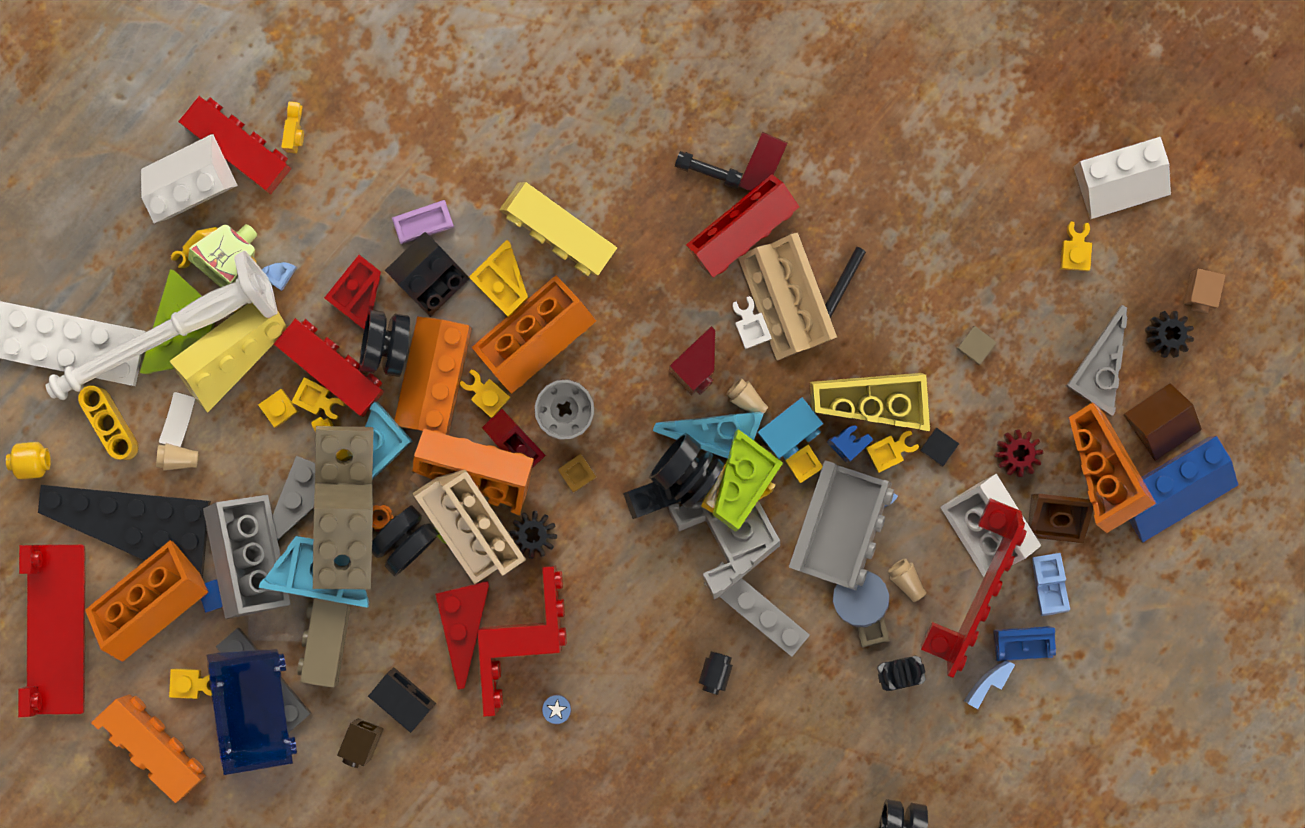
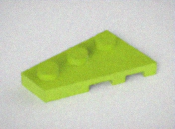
M739 429L734 433L713 515L735 532L740 529L783 464L782 461Z

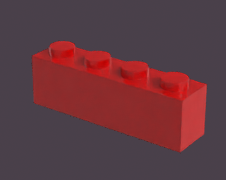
M198 96L178 122L200 140L213 134L224 158L271 195L291 170L286 164L288 158L276 148L273 152L269 151L264 147L266 141L254 131L251 135L242 129L245 124L231 114L227 118L220 112L223 107L211 97L206 101L201 96Z
M771 174L688 242L686 246L700 266L714 278L716 275L723 273L738 257L745 255L750 250V247L760 239L767 237L772 229L782 221L789 219L793 212L799 208V205L785 184Z
M295 318L274 345L358 415L364 417L369 412L371 404L377 402L385 391L380 387L383 382L370 372L367 376L358 369L359 362L349 354L346 358L339 354L337 350L340 347L330 338L326 337L323 340L315 334L318 328L307 319L301 322Z

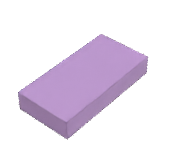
M445 200L392 217L401 245L415 241L424 232L430 236L454 228Z

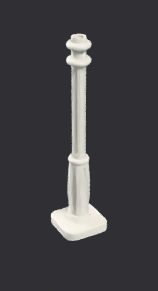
M246 251L236 254L234 257L238 274L236 282L205 294L180 311L173 313L170 320L76 369L67 366L64 375L59 377L52 374L49 377V383L46 384L48 394L53 399L65 400L70 390L73 389L80 392L84 388V383L179 334L186 336L192 331L210 325L228 316L246 303H253L266 318L276 315L278 313L268 277Z

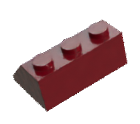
M711 326L669 366L670 374L691 396L695 392L701 395L712 384L713 379L711 377L715 367V329Z

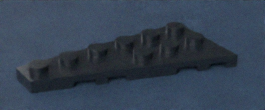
M41 485L38 505L39 514L143 560L148 559L171 540L199 571L203 579L208 532L203 508L210 506L211 501Z

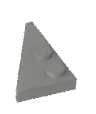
M1121 305L1066 385L1067 388L1089 403H1095L1110 417L1114 415L1116 409L1114 407L1115 397L1119 386L1118 374L1121 369L1124 347L1122 346L1123 336L1127 324V307Z
M296 456L272 515L277 541L314 508L315 463Z

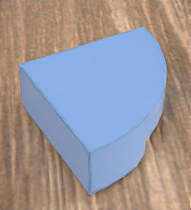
M282 262L266 266L262 271L266 274L272 285L283 290L297 267L290 263Z

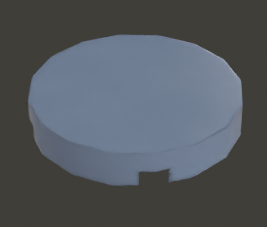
M867 571L863 586L858 585L857 590L837 584L834 589L833 603L837 614L844 622L854 627H868L885 616L889 608L890 596L882 579L878 575Z

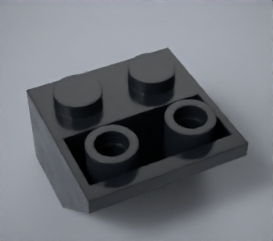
M426 232L416 239L385 269L389 276L429 317L469 280L468 275Z

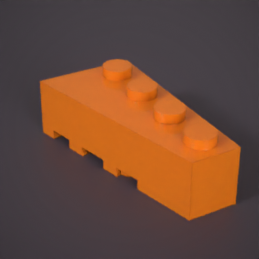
M1091 403L1070 416L1069 420L1077 451L1080 453L1083 475L1086 477L1089 489L1088 495L1093 505L1096 525L1108 533L1155 505V500L1105 413L1095 403Z
M423 429L414 454L413 472L433 480L436 477L465 469L482 495L488 497V503L497 507L500 503L512 507V513L520 516L529 488L534 458L527 457L522 453L500 450L492 445L485 446L474 443L466 438L445 435L440 431Z
M129 694L115 699L91 724L98 730L103 726L109 732L110 738L108 740L116 747L119 746L122 749H127L130 752V761L142 770L147 768L150 771L148 774L149 779L175 803L179 802L206 777L202 772L204 770L203 766L198 760L193 757L190 759L183 752L185 747L177 738L169 737L164 731L165 725L157 717H151L144 710L146 705L139 697H132Z

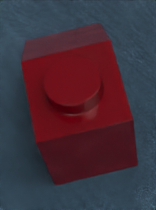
M503 409L482 427L501 450L511 453H522L527 457L534 458L532 468L546 456Z

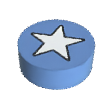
M553 695L544 702L542 712L547 721L553 724H560L568 719L571 705L564 696Z

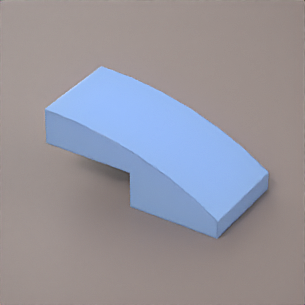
M1061 553L1033 557L1034 579L1041 616L1069 612L1070 605L1065 586L1066 576Z
M1005 660L990 669L974 685L964 702L978 709L991 685L1002 690L1015 664Z

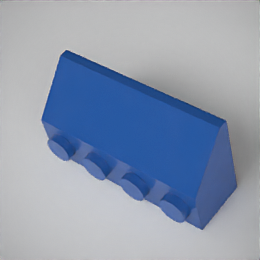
M1213 436L1204 439L1142 476L1141 478L1156 504L1131 518L1129 522L1141 542H1144L1238 486L1232 460L1218 437Z

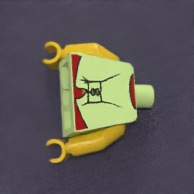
M247 224L237 233L228 225L198 230L183 245V251H175L171 254V260L176 261L182 255L183 262L178 268H187L193 263L217 285L223 287L236 282L238 278L234 260L236 254L246 251L256 262L254 258L255 248L250 243L257 237V233Z

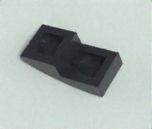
M652 482L623 493L632 519L681 502L682 497L678 500L672 497L677 484L674 483L668 489L663 490L656 483Z

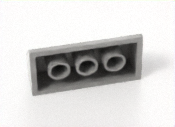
M268 495L216 502L203 508L225 619L291 605L288 593L259 588L260 582L268 575L281 556Z

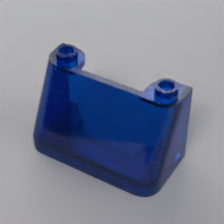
M277 649L207 654L223 775L293 764L292 755L297 754L295 737L289 738L280 678L281 671H286L284 654H279Z

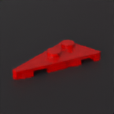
M489 581L435 594L458 690L465 688L468 679L470 664L478 637L477 630L483 616L484 605L490 586Z

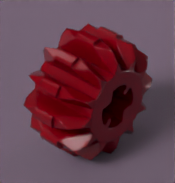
M1020 429L1014 431V438L1010 433L1004 434V439L1007 443L1003 441L996 443L999 448L1003 449V452H995L994 456L1003 457L1004 459L998 463L999 468L1009 465L1006 470L1007 475H1012L1016 469L1017 477H1023L1024 469L1028 474L1034 473L1031 464L1041 465L1042 462L1036 459L1035 455H1042L1043 450H1035L1034 448L1040 443V440L1035 439L1029 442L1032 436L1031 432H1026L1022 438ZM1018 446L1021 447L1019 450H1024L1025 456L1020 457V461L1017 460L1018 457L1013 456V451L1018 450Z

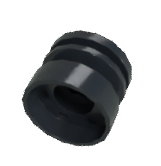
M684 433L659 459L650 473L649 479L663 490L676 483L677 485L672 497L675 500L682 497L680 504L688 509L710 491L721 473L724 463L719 459L711 462L713 454L709 451L697 458L696 456L700 451L701 444L689 434Z

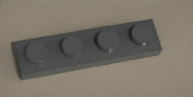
M237 628L216 646L288 733L311 714L310 710L240 628Z

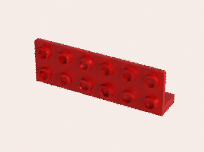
M989 498L978 526L1001 535L1003 538L959 632L932 622L921 644V650L947 661V675L951 678H954L956 671L961 672L967 660V656L964 654L968 646H974L979 635V631L976 629L980 621L985 622L989 615L991 606L988 604L992 596L997 597L1003 583L1000 578L1004 571L1008 572L1015 558L1012 553L1016 545L1019 547L1022 545L1027 533L1024 530L1025 522L1023 521L1022 511L992 498Z
M19 545V574H27V686L18 688V717L46 714H83L85 711V545Z

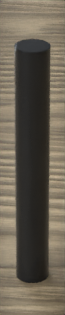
M860 247L855 248L825 304L830 318L866 253Z

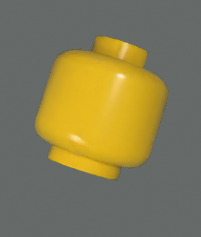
M40 442L17 443L12 447L11 453L6 455V467L8 471L12 470L17 479L41 478L51 466L50 452Z

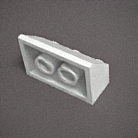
M213 134L141 169V198L153 223L170 219L238 186Z
M1161 137L1080 161L1074 166L1090 220L1171 195L1169 161Z
M997 474L976 484L940 507L983 577L1003 538L1001 535L978 526L989 498L1018 509ZM1024 517V530L1027 533L1020 547L1016 545L1012 553L1015 556L1012 565L1026 559L1041 546Z

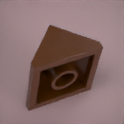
M1171 383L1123 414L1154 461L1202 430L1194 405Z
M1039 493L1031 494L1028 525L1036 538L1084 543L1094 511L1090 499Z

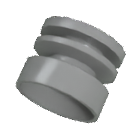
M569 379L556 380L546 385L539 393L535 403V418L540 428L549 436L558 439H573L583 434L590 426L594 416V403L588 390L580 383ZM566 401L570 402L569 408L572 410V413L570 415L565 413L564 416H560V409L557 408V404H564Z

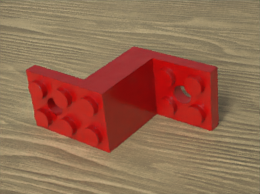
M556 565L542 567L546 613L545 623L481 627L477 630L483 717L495 716L499 708L503 706V690L497 689V680L501 678V662L495 661V658L560 653L562 646L567 644L566 627L561 628L560 618L565 616L564 599H559L558 589L563 588L562 571H557Z

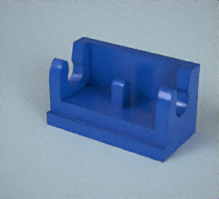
M857 426L846 428L838 436L832 437L827 441V444L845 463L855 458L874 440L869 434L858 439L854 435L850 436L857 429Z
M1054 627L994 630L996 661L1053 658V656H1056Z

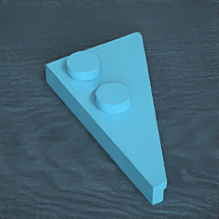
M378 402L371 404V412L365 426L373 427L372 480L413 442Z
M751 412L655 423L653 431L676 440L684 433H687L701 444L700 449L728 459L735 431L739 429L754 440L764 413Z

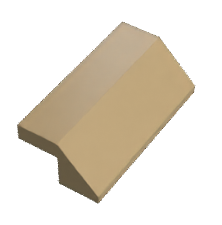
M798 233L790 234L771 244L756 247L745 255L738 257L758 312L762 313L772 339L769 341L776 360L786 358L837 338Z
M465 469L436 477L413 493L474 584L497 569L503 576L526 560Z

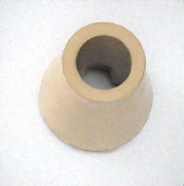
M742 378L735 382L726 394L730 398L731 403L748 413H765L768 409V406L762 401L749 381L745 382Z
M169 443L158 445L156 467L163 468V471L190 467L197 468L198 451H192Z
M902 559L889 568L890 580L912 602H916L925 596L926 591L921 584L913 563H909L907 559Z

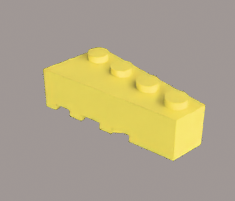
M527 182L518 183L499 209L507 215L506 219L519 228L522 225L530 231L529 235L541 244L547 242L554 247L552 252L564 260L570 258L576 262L575 268L586 276H589L590 273L599 275L617 249L612 243Z
M253 303L247 304L170 360V363L191 395L208 413L268 351L287 329V326L279 312L270 318H266Z
M923 373L810 382L812 410L816 413L930 431L927 379Z

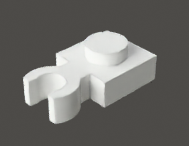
M750 296L746 298L749 304L746 310H741L737 302H733L734 312L742 318L741 321L735 324L745 349L772 339L762 313L753 314L754 301Z

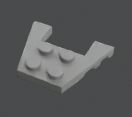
M759 501L736 532L716 518L712 512L701 507L702 502H696L688 509L684 506L679 507V504L668 506L669 513L678 531L706 521L728 562L725 565L703 573V580L713 599L721 596L780 547V539Z

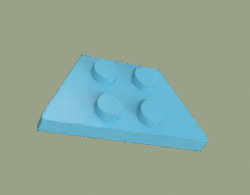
M295 536L288 545L287 550L279 557L274 567L259 584V588L369 607L366 589H313V539ZM339 555L334 559V562L339 566H346L351 561L346 555Z

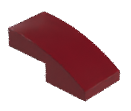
M762 132L739 187L752 191L771 174L774 175L788 142Z

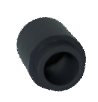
M710 651L709 658H705L698 682L703 685V691L716 695L719 694L720 690L726 691L733 667L730 664L732 657Z

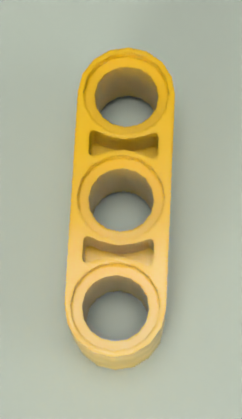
M84 387L78 395L79 404L108 454L119 460L134 458L139 447L137 440L110 394L101 387ZM93 392H97L100 396V401L93 407L89 402V397ZM107 416H111L114 420V426L107 431L103 426V421ZM121 440H125L128 443V450L123 455L117 450V445Z

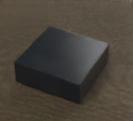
M936 427L919 451L943 467L959 443Z

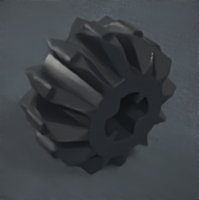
M1166 311L1160 312V319L1157 317L1150 319L1153 326L1146 327L1145 331L1152 334V337L1145 339V342L1155 343L1151 349L1153 353L1161 349L1162 358L1168 357L1169 353L1173 358L1179 357V350L1182 352L1189 350L1186 343L1193 342L1194 338L1187 335V332L1194 330V327H1185L1184 324L1187 322L1188 317L1183 316L1178 320L1177 311L1171 312L1170 316ZM1172 329L1174 334L1171 336L1174 338L1167 340L1165 335L1168 333L1165 331Z
M533 511L532 521L529 520L525 512L522 513L521 516L525 523L522 524L520 521L514 520L513 524L520 528V530H511L509 535L519 536V539L515 540L514 543L516 546L520 543L523 545L519 549L522 554L529 548L530 559L534 558L536 548L541 557L545 556L542 546L544 545L552 550L554 546L547 542V539H557V534H548V530L556 527L555 523L545 526L544 523L549 518L546 514L542 516L540 522L537 521L538 511ZM534 527H537L539 529L538 535L541 537L538 542L533 540V543L527 540L529 538V534L526 533L529 528L534 530Z
M918 656L881 663L877 667L879 683H881L882 689L885 691L923 684L926 680L925 667L921 657Z

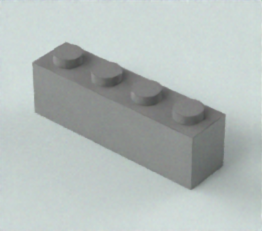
M720 562L717 567H720L725 564L723 562ZM742 578L719 596L791 657L810 636V634Z

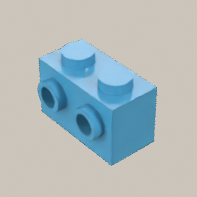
M802 397L758 431L757 435L776 458L779 459L783 456L787 460L799 450L796 446L803 439L810 442L821 433L818 428L823 423Z

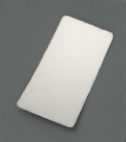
M177 392L173 393L159 443H169L181 447L192 413L194 397Z

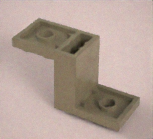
M316 426L313 589H371L373 427ZM347 449L352 453V457L347 461H341L336 457V453L339 450ZM339 555H346L351 561L346 566H339L334 562V559Z

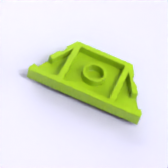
M170 269L153 328L170 320L173 313L180 311L196 299L202 297L194 287L174 270ZM215 322L192 331L186 336L179 334L146 351L140 373L147 375L153 372L173 370L174 368L170 360L213 330Z

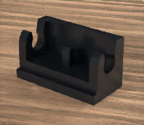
M394 667L368 695L372 701L410 733L436 705V702Z

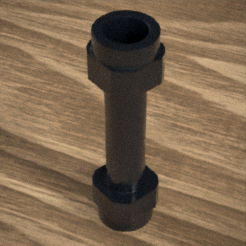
M682 151L679 152L674 166L686 172L691 169L725 182V186L738 189L743 173L732 168L727 171L693 159V154Z

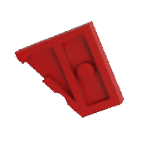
M358 255L324 299L364 329L368 311L374 308L381 271L361 255Z

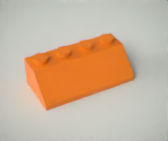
M555 275L528 298L509 318L506 317L471 348L512 394L540 369L544 368L561 351L565 350L576 338L586 332L596 322V319L579 298Z
M417 316L394 419L400 427L422 432L423 429L436 430L449 435L472 332L470 325Z
M170 540L86 608L85 611L100 649L123 662L206 595L208 590L199 571L177 545Z

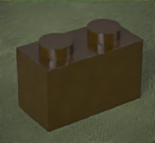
M359 718L355 719L347 729L337 756L342 757V762L354 768H358L359 765L365 766L372 759L384 728Z

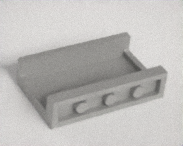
M825 460L789 568L853 590H857L858 585L863 586L867 576V570L864 569L867 558L872 559L876 549V543L873 542L876 531L881 532L885 516H882L885 505H890L894 495V489H891L892 483Z

